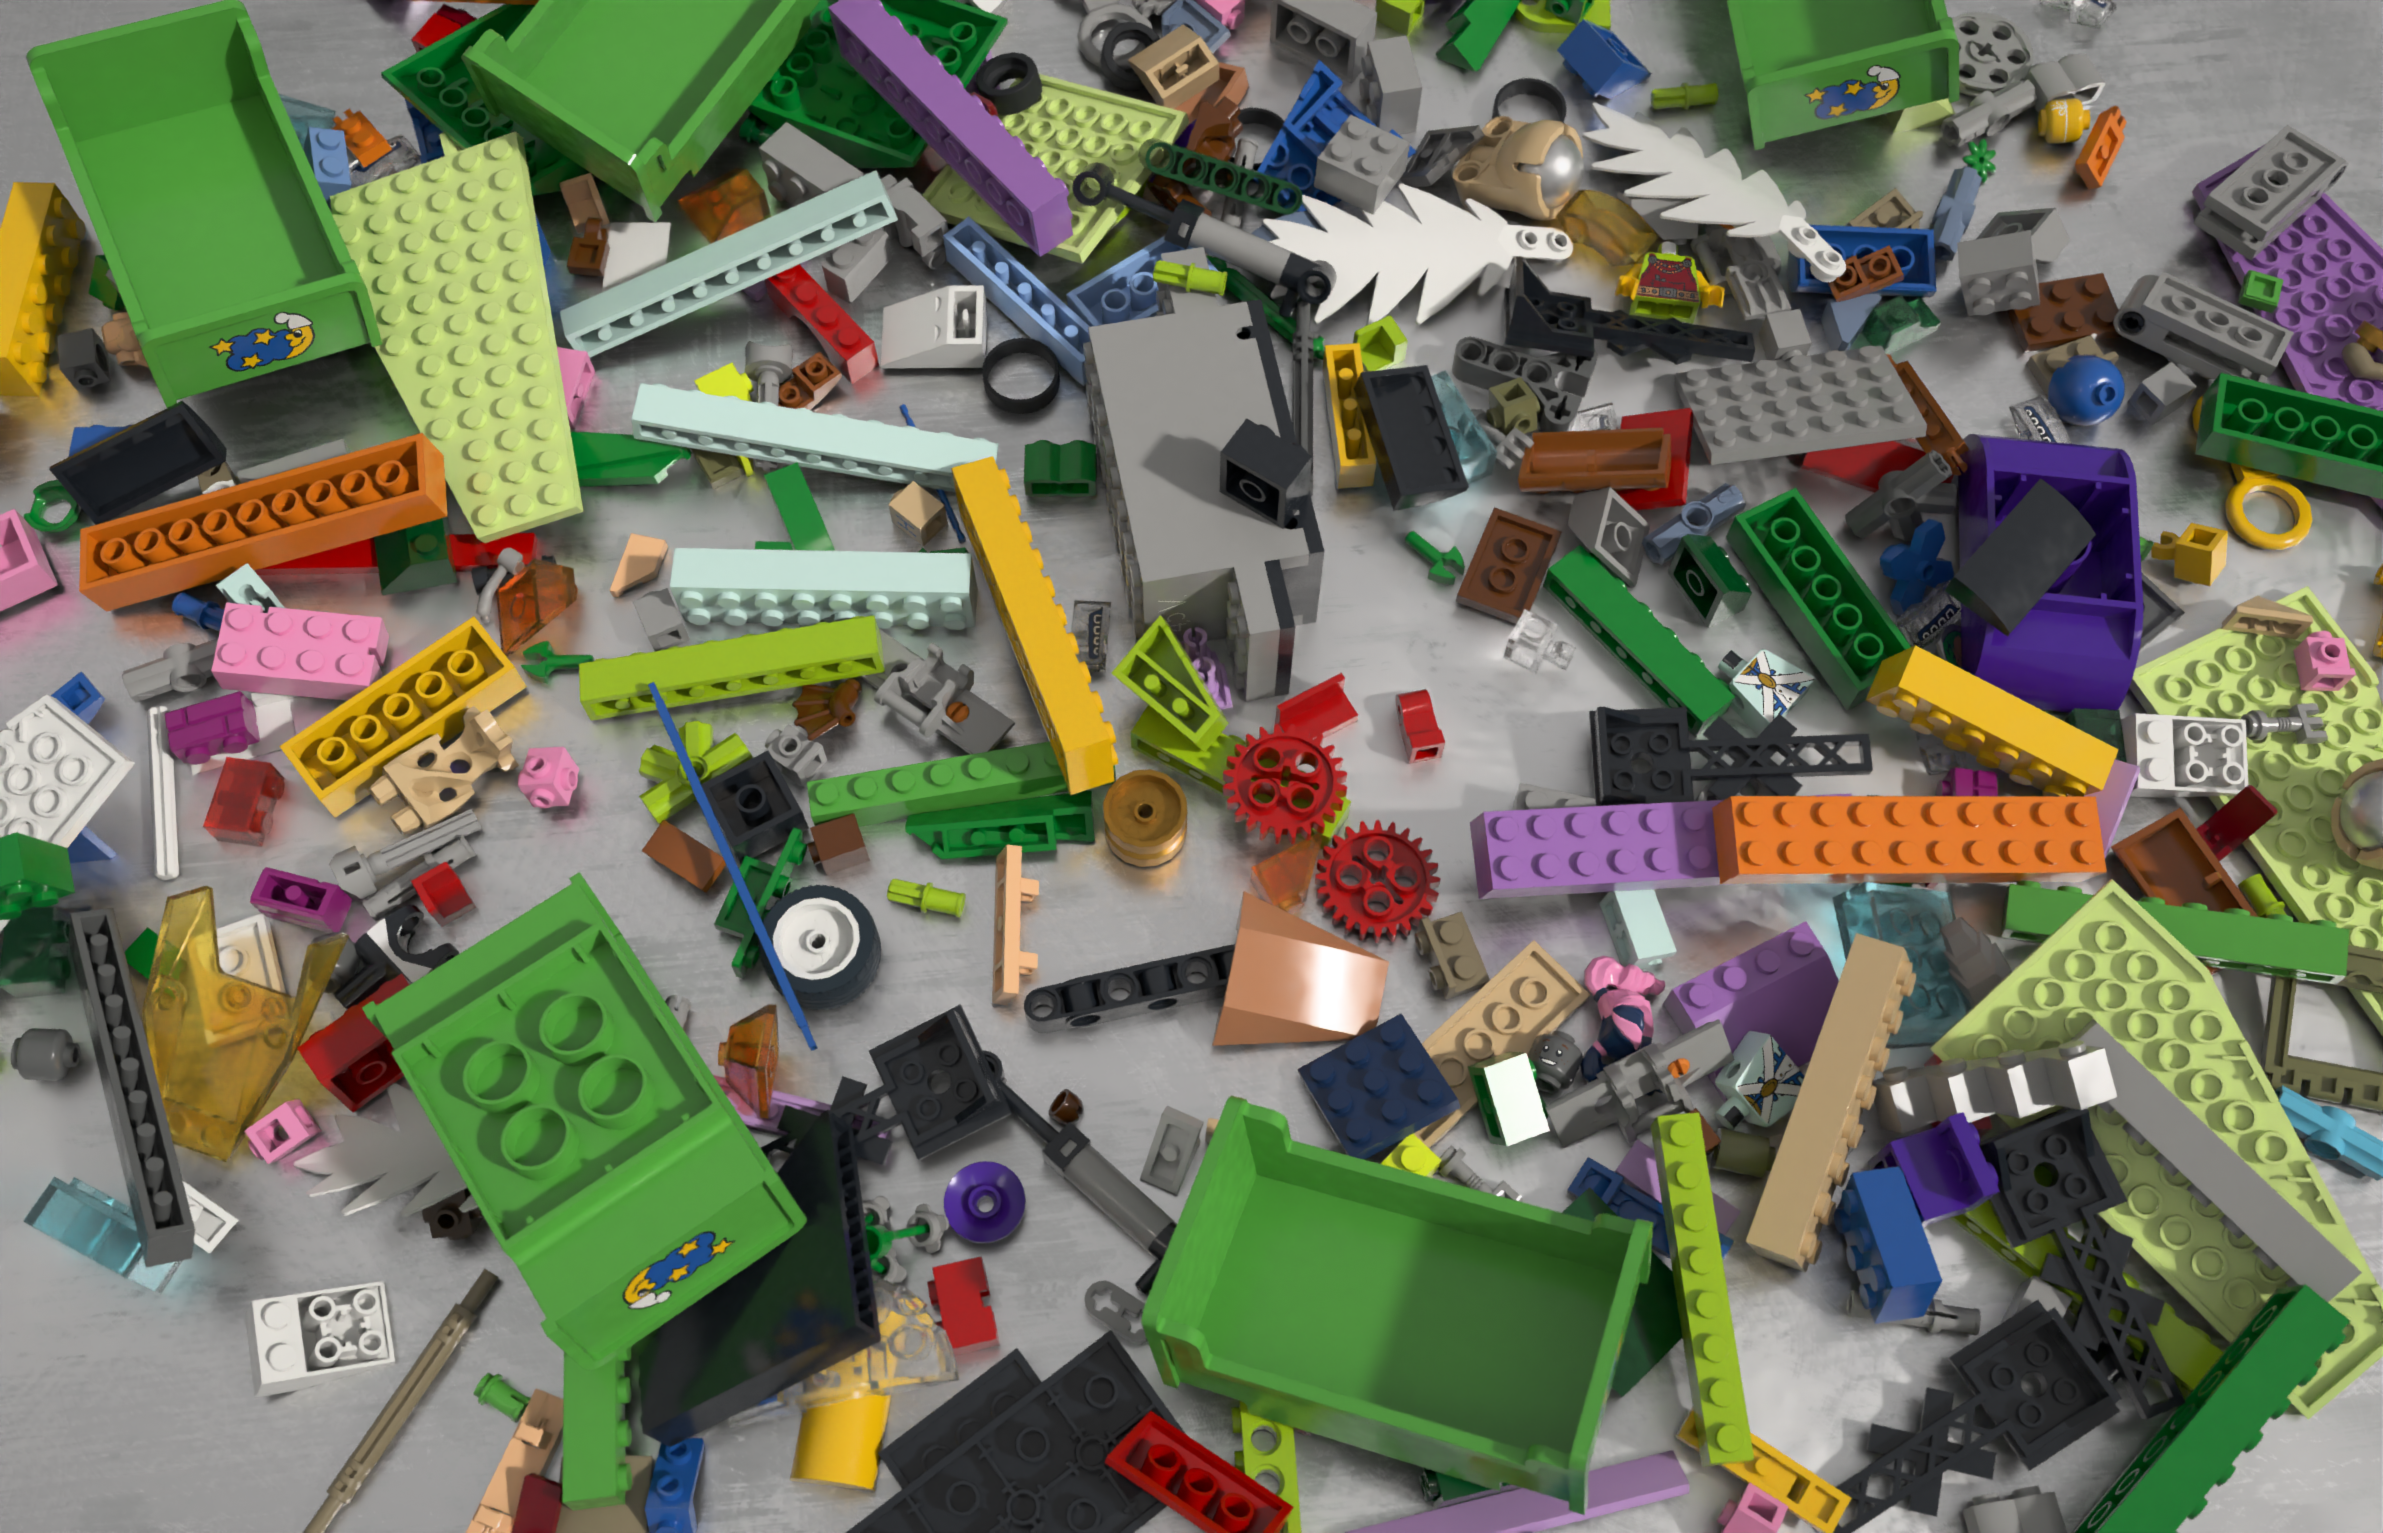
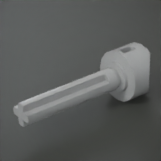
M749 341L745 347V373L751 380L758 382L757 403L770 402L779 406V383L787 381L793 374L792 346L790 344L766 346ZM756 459V467H763L764 471H770V468H777V462Z
M472 809L374 852L367 858L364 854L359 855L355 846L335 854L329 865L341 890L352 900L359 901L378 892L373 883L377 881L376 875H382L450 844L461 835L465 837L480 830L481 827Z

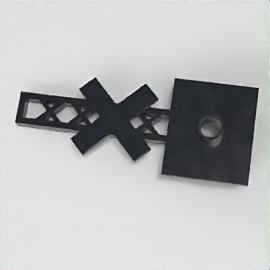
M1516 256L1509 288H1505L1504 344L1593 357L1595 353L1594 339L1608 341L1606 347L1621 357L1650 348L1676 365L1691 360L1692 353L1752 362L1755 354L1753 333L1682 323L1674 317L1662 320L1629 315L1620 309L1614 312L1592 309L1591 297L1551 292L1523 257Z
M1597 707L1596 711H1589L1594 795L1596 798L1595 806L1694 801L1692 781L1716 780L1708 789V792L1717 800H1725L1730 796H1736L1751 779L1758 780L1776 796H1795L1803 785L1793 777L1870 775L1873 771L1869 734L1792 736L1797 731V728L1780 714L1757 738H1745L1719 716L1703 733L1708 740H1689L1686 707L1628 710ZM1843 746H1859L1861 763L1849 764L1837 753ZM1804 748H1814L1824 758L1818 765H1809L1798 755ZM1690 752H1699L1708 760L1707 764L1702 769H1691ZM1776 752H1779L1786 758L1780 765L1771 759ZM1725 754L1734 760L1731 765L1721 759ZM1636 759L1648 760L1651 764V770L1643 774L1637 773L1631 767V762Z
M958 1005L869 1050L884 1085L864 1095L867 1084L842 1076L830 1109L832 1113L850 1126H853L856 1115L864 1117L860 1130L852 1128L856 1156L885 1166L893 1141L878 1136L901 1124L917 1159L921 1160L1012 1114L962 1005ZM946 1072L951 1078L949 1089L944 1093H935L931 1087L933 1077L938 1073ZM889 1095L897 1115L889 1119L875 1115L881 1099ZM785 1105L777 1129L788 1132V1134L760 1147L769 1162L772 1154L779 1150L791 1154L819 1116ZM868 1106V1109H867L866 1112L860 1110V1109H862V1108ZM873 1121L879 1122V1124L871 1127ZM795 1143L794 1148L788 1147L789 1145Z
M2064 1107L1980 1142L1979 1147L1986 1162L1992 1164L1998 1176L1997 1186L2000 1192L1988 1199L2011 1248H2016L2049 1233L2051 1234L2062 1258L2046 1253L2038 1278L2081 1295L2082 1302L2072 1331L2082 1345L2092 1351H2097L2102 1338L2141 1419H2150L2185 1404L2186 1402L2147 1323L2153 1326L2158 1325L2165 1301L2127 1285L2122 1273L2134 1238L2110 1228H2106L2103 1235L2093 1216L2127 1202V1199L2091 1129L2088 1109L2078 1110ZM2037 1165H2042L2050 1171L2052 1182L2048 1187L2038 1184L2035 1180L2034 1169ZM2081 1221L2085 1229L2081 1242L2079 1243L2067 1238L2063 1228ZM2087 1256L2095 1258L2092 1270L2084 1268ZM2111 1308L2122 1312L2119 1323L2108 1319ZM2127 1336L2139 1340L2144 1348L2139 1363L2127 1359L2123 1352ZM2147 1377L2160 1381L2168 1397L2167 1399L2149 1405L2143 1393Z
M2036 1300L1948 1358L1974 1394L1973 1397L1952 1410L1954 1393L1926 1387L1920 1430L1916 1434L1871 1423L1867 1451L1884 1455L1835 1487L1851 1497V1499L1857 1501L1854 1519L1842 1527L1838 1523L1833 1533H1852L1909 1495V1511L1937 1517L1943 1473L1951 1470L1993 1480L1996 1453L1980 1448L2001 1434L2027 1470L2031 1471L2119 1413L2120 1410L2115 1403L2121 1400L2122 1397L2054 1307L2046 1311L2040 1301ZM2026 1373H2030L2038 1378L2041 1384V1392L2038 1397H2031L2023 1391L2021 1380ZM1981 1404L1996 1426L1991 1429L1973 1426L1975 1407ZM1965 1414L1964 1423L1955 1421ZM1949 1428L1962 1431L1961 1444L1948 1441ZM1972 1433L1981 1435L1971 1442ZM1904 1459L1915 1462L1913 1475L1902 1472ZM1894 1461L1893 1470L1883 1468ZM1874 1473L1892 1477L1890 1494L1885 1499L1866 1496L1869 1476ZM1901 1479L1910 1481L1908 1484L1899 1489ZM1859 1484L1858 1493L1848 1491ZM1865 1503L1874 1505L1864 1512Z

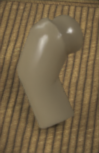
M2354 342L2347 344L2343 348V361L2354 377L2383 381V363L2374 362L2363 345Z

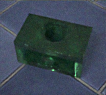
M55 907L23 910L21 916L10 919L4 927L0 964V987L16 998L65 993L66 979L70 977L71 965L68 959L70 919ZM43 948V951L35 957L36 953Z

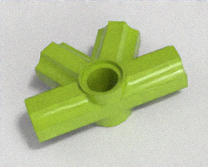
M691 721L685 722L683 727L678 728L679 736L697 776L702 775L699 779L701 784L753 758L744 742L736 733H733L714 746L711 724ZM655 744L651 748H646L640 758L639 773L642 777L658 782V784L639 797L656 822L661 824L663 820H667L693 801H697L677 753Z

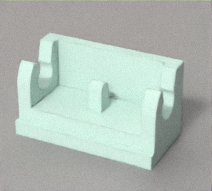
M248 563L216 585L230 603L262 606L265 613H268L269 607L284 608L274 593Z
M1654 889L1609 892L1599 902L1622 966L1633 964L1640 969L1662 964L1661 959L1673 956L1677 952Z

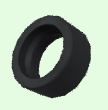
M1126 22L1117 25L1108 33L1101 50V66L1104 75L1113 85L1123 90L1136 91L1146 87L1137 74L1127 73L1115 64L1113 51L1120 41L1126 39L1137 40L1145 44L1146 47H1149L1158 41L1160 37L1152 28L1142 23Z
M1012 52L998 55L981 66L976 75V85L979 94L990 100L1000 115L1016 114L1028 109L1038 100L1042 93V82L1037 66L1031 57L1023 53ZM1023 78L1019 84L1011 88L995 89L1000 83L1009 79Z

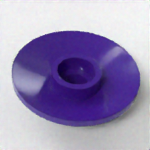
M991 1161L976 1162L962 1168L951 1179L944 1195V1211L950 1226L959 1236L975 1243H992L1007 1237L1021 1222L1026 1207L1025 1191L1017 1175L1006 1166ZM984 1199H990L994 1203L993 1208L988 1212H982L978 1208L979 1203Z

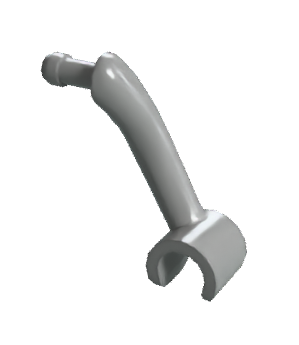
M512 548L503 549L497 559L498 567L480 594L476 612L481 616V622L484 624L490 622L489 614L491 613L493 595L507 572L519 575L525 568L524 563L521 561L523 560V555Z

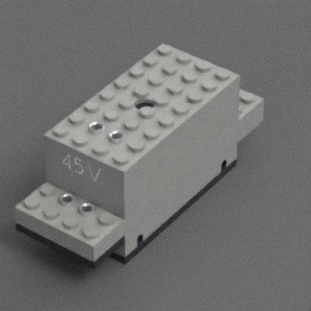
M1204 247L1161 254V261L1187 266L1195 263L1198 268L1209 269ZM1157 282L1156 300L1159 311L1156 312V316L1088 327L1089 342L1083 343L1086 362L1084 368L1087 380L1088 416L1090 424L1094 426V444L1096 445L1097 454L1100 455L1101 463L1099 464L1102 482L1106 484L1107 488L1106 500L1108 511L1113 516L1115 544L1119 545L1120 568L1122 576L1126 578L1127 586H1125L1128 606L1133 611L1134 618H1132L1135 639H1140L1160 615L1171 626L1180 643L1184 641L1183 635L1186 630L1191 628L1192 637H1195V627L1202 628L1207 633V641L1226 638L1229 657L1234 656L1235 667L1233 668L1235 686L1237 690L1243 689L1246 702L1289 694L1295 628L1297 625L1316 622L1324 547L1310 492L1284 529L1219 492L1221 450L1246 418L1258 425L1263 424L1269 427L1275 435L1285 441L1297 444L1262 301L1258 299L1218 306L1214 293L1191 289L1189 293L1186 292L1184 287Z

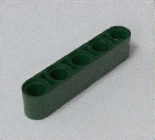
M1148 139L1139 148L1138 157L1141 164L1156 174L1282 214L1295 213L1302 204L1303 196L1298 186L1284 179L1160 139ZM1162 147L1164 151L1163 160L1157 165H1152L1150 162L1151 152L1155 148ZM1191 157L1194 158L1196 162L1195 170L1189 175H1184L1182 171L1184 161ZM1221 168H1226V181L1221 185H1216L1214 181L1215 173ZM1257 178L1259 183L1257 191L1252 195H1248L1246 193L1248 181ZM1288 188L1290 193L1288 201L1285 204L1279 205L1277 201L1279 192L1282 189Z

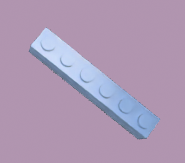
M967 217L944 234L943 239L947 261L973 285H984L985 296L1031 339L1037 340L1049 347L1055 354L1058 363L1082 386L1086 385L1087 380L1084 368L1086 362L1083 343L1089 342L1088 327L1090 326L970 217Z

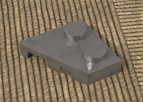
M1479 125L1427 131L1416 149V154L1411 157L1405 172L1400 178L1402 184L1410 187L1433 185L1482 140L1484 134Z

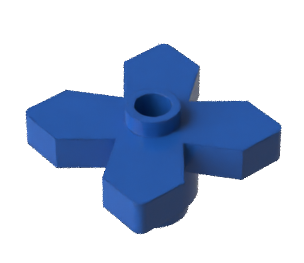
M1927 519L1915 529L1910 546L1906 544L1890 545L1882 553L1880 567L1883 575L1897 580L1890 596L1894 614L1907 618L1920 608L1926 586L1941 591L1954 577L1952 562L1937 558L1946 539L1942 522Z

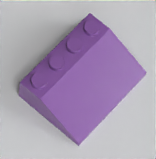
M1805 921L1673 988L1663 1004L1682 1035L1707 1022H1714L1719 1019L1732 1054L1749 1031L1770 1034L1793 1063L1800 1067L1811 1060L1839 980L1827 952ZM1721 1067L1708 1074V1077L1725 1103L1728 1099L1715 1084V1079L1723 1068Z

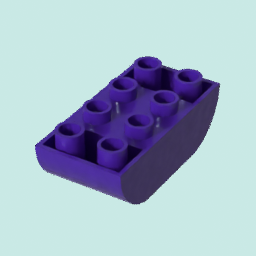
M1980 434L1967 435L1963 440L1969 450L1960 455L1967 464V470L1963 473L1958 466L1961 475H1958L1960 569L2040 478L2063 495L2081 513L2096 535L2008 637L1961 603L1962 669L2042 710L2113 717L2120 708L2130 687L2139 655L2143 628L2144 607L2137 481L2131 458L2124 450L2117 448Z

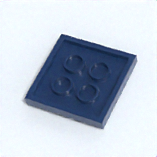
M1402 1013L1297 1069L1300 1078L1345 1153L1364 1160L1461 1108L1458 1098Z

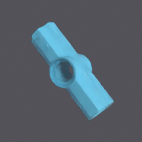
M2283 1085L2275 1090L2278 1101L2297 1136L2304 1139V1146L2310 1152L2329 1160L2339 1159L2377 1181L2383 1179V1141L2356 1127V1120L2339 1108L2319 1106Z

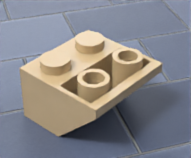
M1184 24L1128 59L1129 64L1157 105L1175 109L1220 80L1219 62L1201 36Z

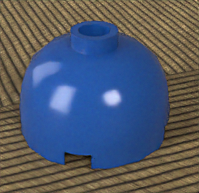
M2076 355L2067 359L2071 361L2067 362L2064 367L2056 369L2048 386V401L2050 407L2055 408L2056 413L2059 415L2057 418L2060 421L2076 426L2098 425L2112 417L2120 408L2125 396V383L2121 372L2112 362L2094 355Z

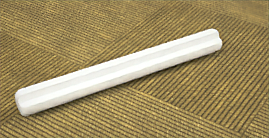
M165 706L149 708L147 711L154 875L159 880L166 881L178 877L179 861L173 752L169 746V731L165 720V713L170 711Z

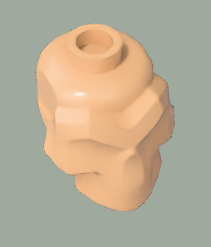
M128 313L113 314V320L105 323L101 330L106 351L116 355L117 363L120 366L143 365L149 368Z

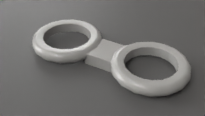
M1081 0L1087 15L1081 21L1077 35L1079 48L1086 59L1099 68H1102L1101 51L1091 41L1092 31L1098 24L1109 19H1122L1128 22L1142 23L1152 28V24L1145 15H1142L1139 10L1132 6L1119 4V0ZM1140 42L1134 50L1127 54L1113 55L1114 62L1121 70L1131 69L1132 67L1128 59L1147 47Z

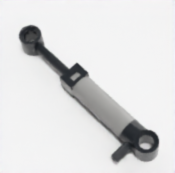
M1102 163L1089 164L1073 181L1072 189L1074 196L1083 205L1094 206L1103 200L1111 199L1168 224L1169 227L1164 237L1165 241L1187 249L1188 246L1194 248L1204 247L1207 254L1287 288L1279 309V313L1283 317L1289 318L1292 316L1299 297L1311 304L1324 302L1336 284V271L1328 262L1322 260L1312 261L1205 214V208L1185 199L1181 200L1175 211H1171L1114 186L1112 171ZM1090 177L1097 180L1100 185V191L1091 189L1087 183V178ZM1309 277H1320L1325 287H1314L1310 283Z
M983 1051L991 1069L995 1072L994 1076L1010 1110L1048 1144L1042 1150L1044 1162L1063 1179L1067 1178L1156 1259L1135 1282V1287L1142 1294H1148L1151 1291L1177 1223L1093 1148L1090 1140L1071 1122L1060 1132L1054 1129L1006 1085L1007 1079H1005L1002 1063L997 1055L990 1051Z

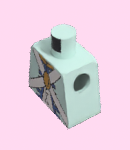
M1761 649L1749 662L1731 650L1718 665L1720 670L1732 678L1728 686L1735 698L1730 706L1758 736L1778 714L1785 717L1806 695L1815 680L1812 675L1766 649Z
M1749 1031L1733 1052L1734 1061L1725 1065L1715 1079L1716 1086L1728 1099L1718 1109L1715 1116L1729 1130H1734L1744 1119L1749 1123L1762 1127L1771 1126L1794 1108L1805 1077L1770 1034Z

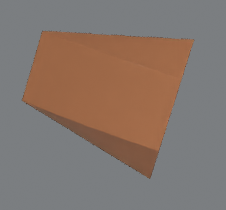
M1243 891L1235 929L1238 931L1223 1004L1219 1008L1212 1046L1352 1040L1375 1028L1378 1022L1389 961Z

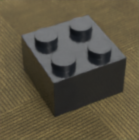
M1246 418L1221 450L1219 492L1284 529L1308 497L1312 456L1299 444L1289 443L1275 435L1269 427L1263 424L1258 425Z
M769 751L701 784L717 821L740 864H742L745 856L754 858L787 841L794 827L802 830V832L809 829L800 806Z

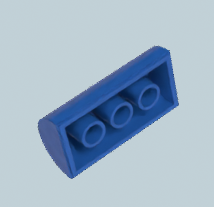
M1810 225L1842 256L1843 260L1855 255L1857 259H1860L1890 245L1904 274V280L1869 294L1877 293L1880 296L1931 298L1936 293L1933 229ZM1790 251L1788 252L1787 277L1791 292L1832 294L1827 282L1820 281L1813 276L1810 270L1811 264L1806 259L1798 258Z

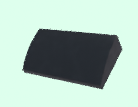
M1422 365L1361 372L1354 391L1393 511L1434 503L1467 491L1469 486L1428 366Z
M180 401L50 466L49 470L93 523L97 525L225 462L227 448L203 419L185 402Z
M2040 478L1954 575L1944 591L2008 637L2094 538L2096 533L2081 513L2063 495Z

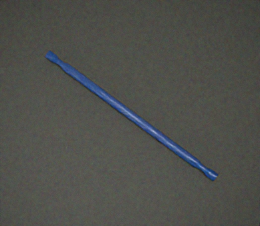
M901 405L899 408L906 419L907 426L915 427L913 420L908 414L906 405ZM936 489L942 504L945 505L947 516L957 533L959 542L964 543L966 538L959 528L958 520L945 491Z

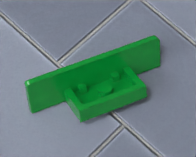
M794 827L776 866L745 856L739 868L762 922L766 918L767 913L771 911L770 909L775 906V903L789 893L792 884V878H790L795 865H801L806 855L807 844H805L802 830ZM733 881L714 925L720 931L743 938L731 966L736 977L744 979L748 968L753 969L760 957L759 938Z

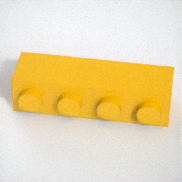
M1360 343L1325 345L1322 371L1338 489L1373 486L1376 469L1375 452L1354 391L1360 373L1364 372Z

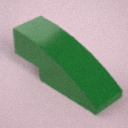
M798 462L765 474L764 478L794 550L835 551Z

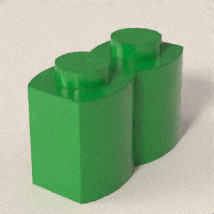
M1038 440L1025 445V495L1032 497H1055L1059 495L1089 497L1096 495V445L1084 440H1073L1062 445L1048 440Z

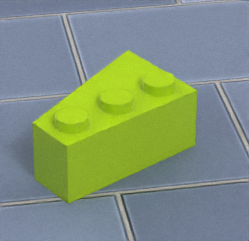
M1160 615L1111 673L1205 752L1227 727L1229 722L1171 626Z

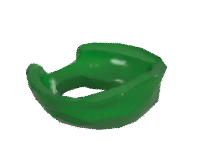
M52 480L37 486L33 490L35 495L30 513L24 514V519L32 528L44 533L60 532L68 529L77 521L82 508L58 480ZM65 501L71 505L69 513L59 523H50L41 518V512L47 504Z

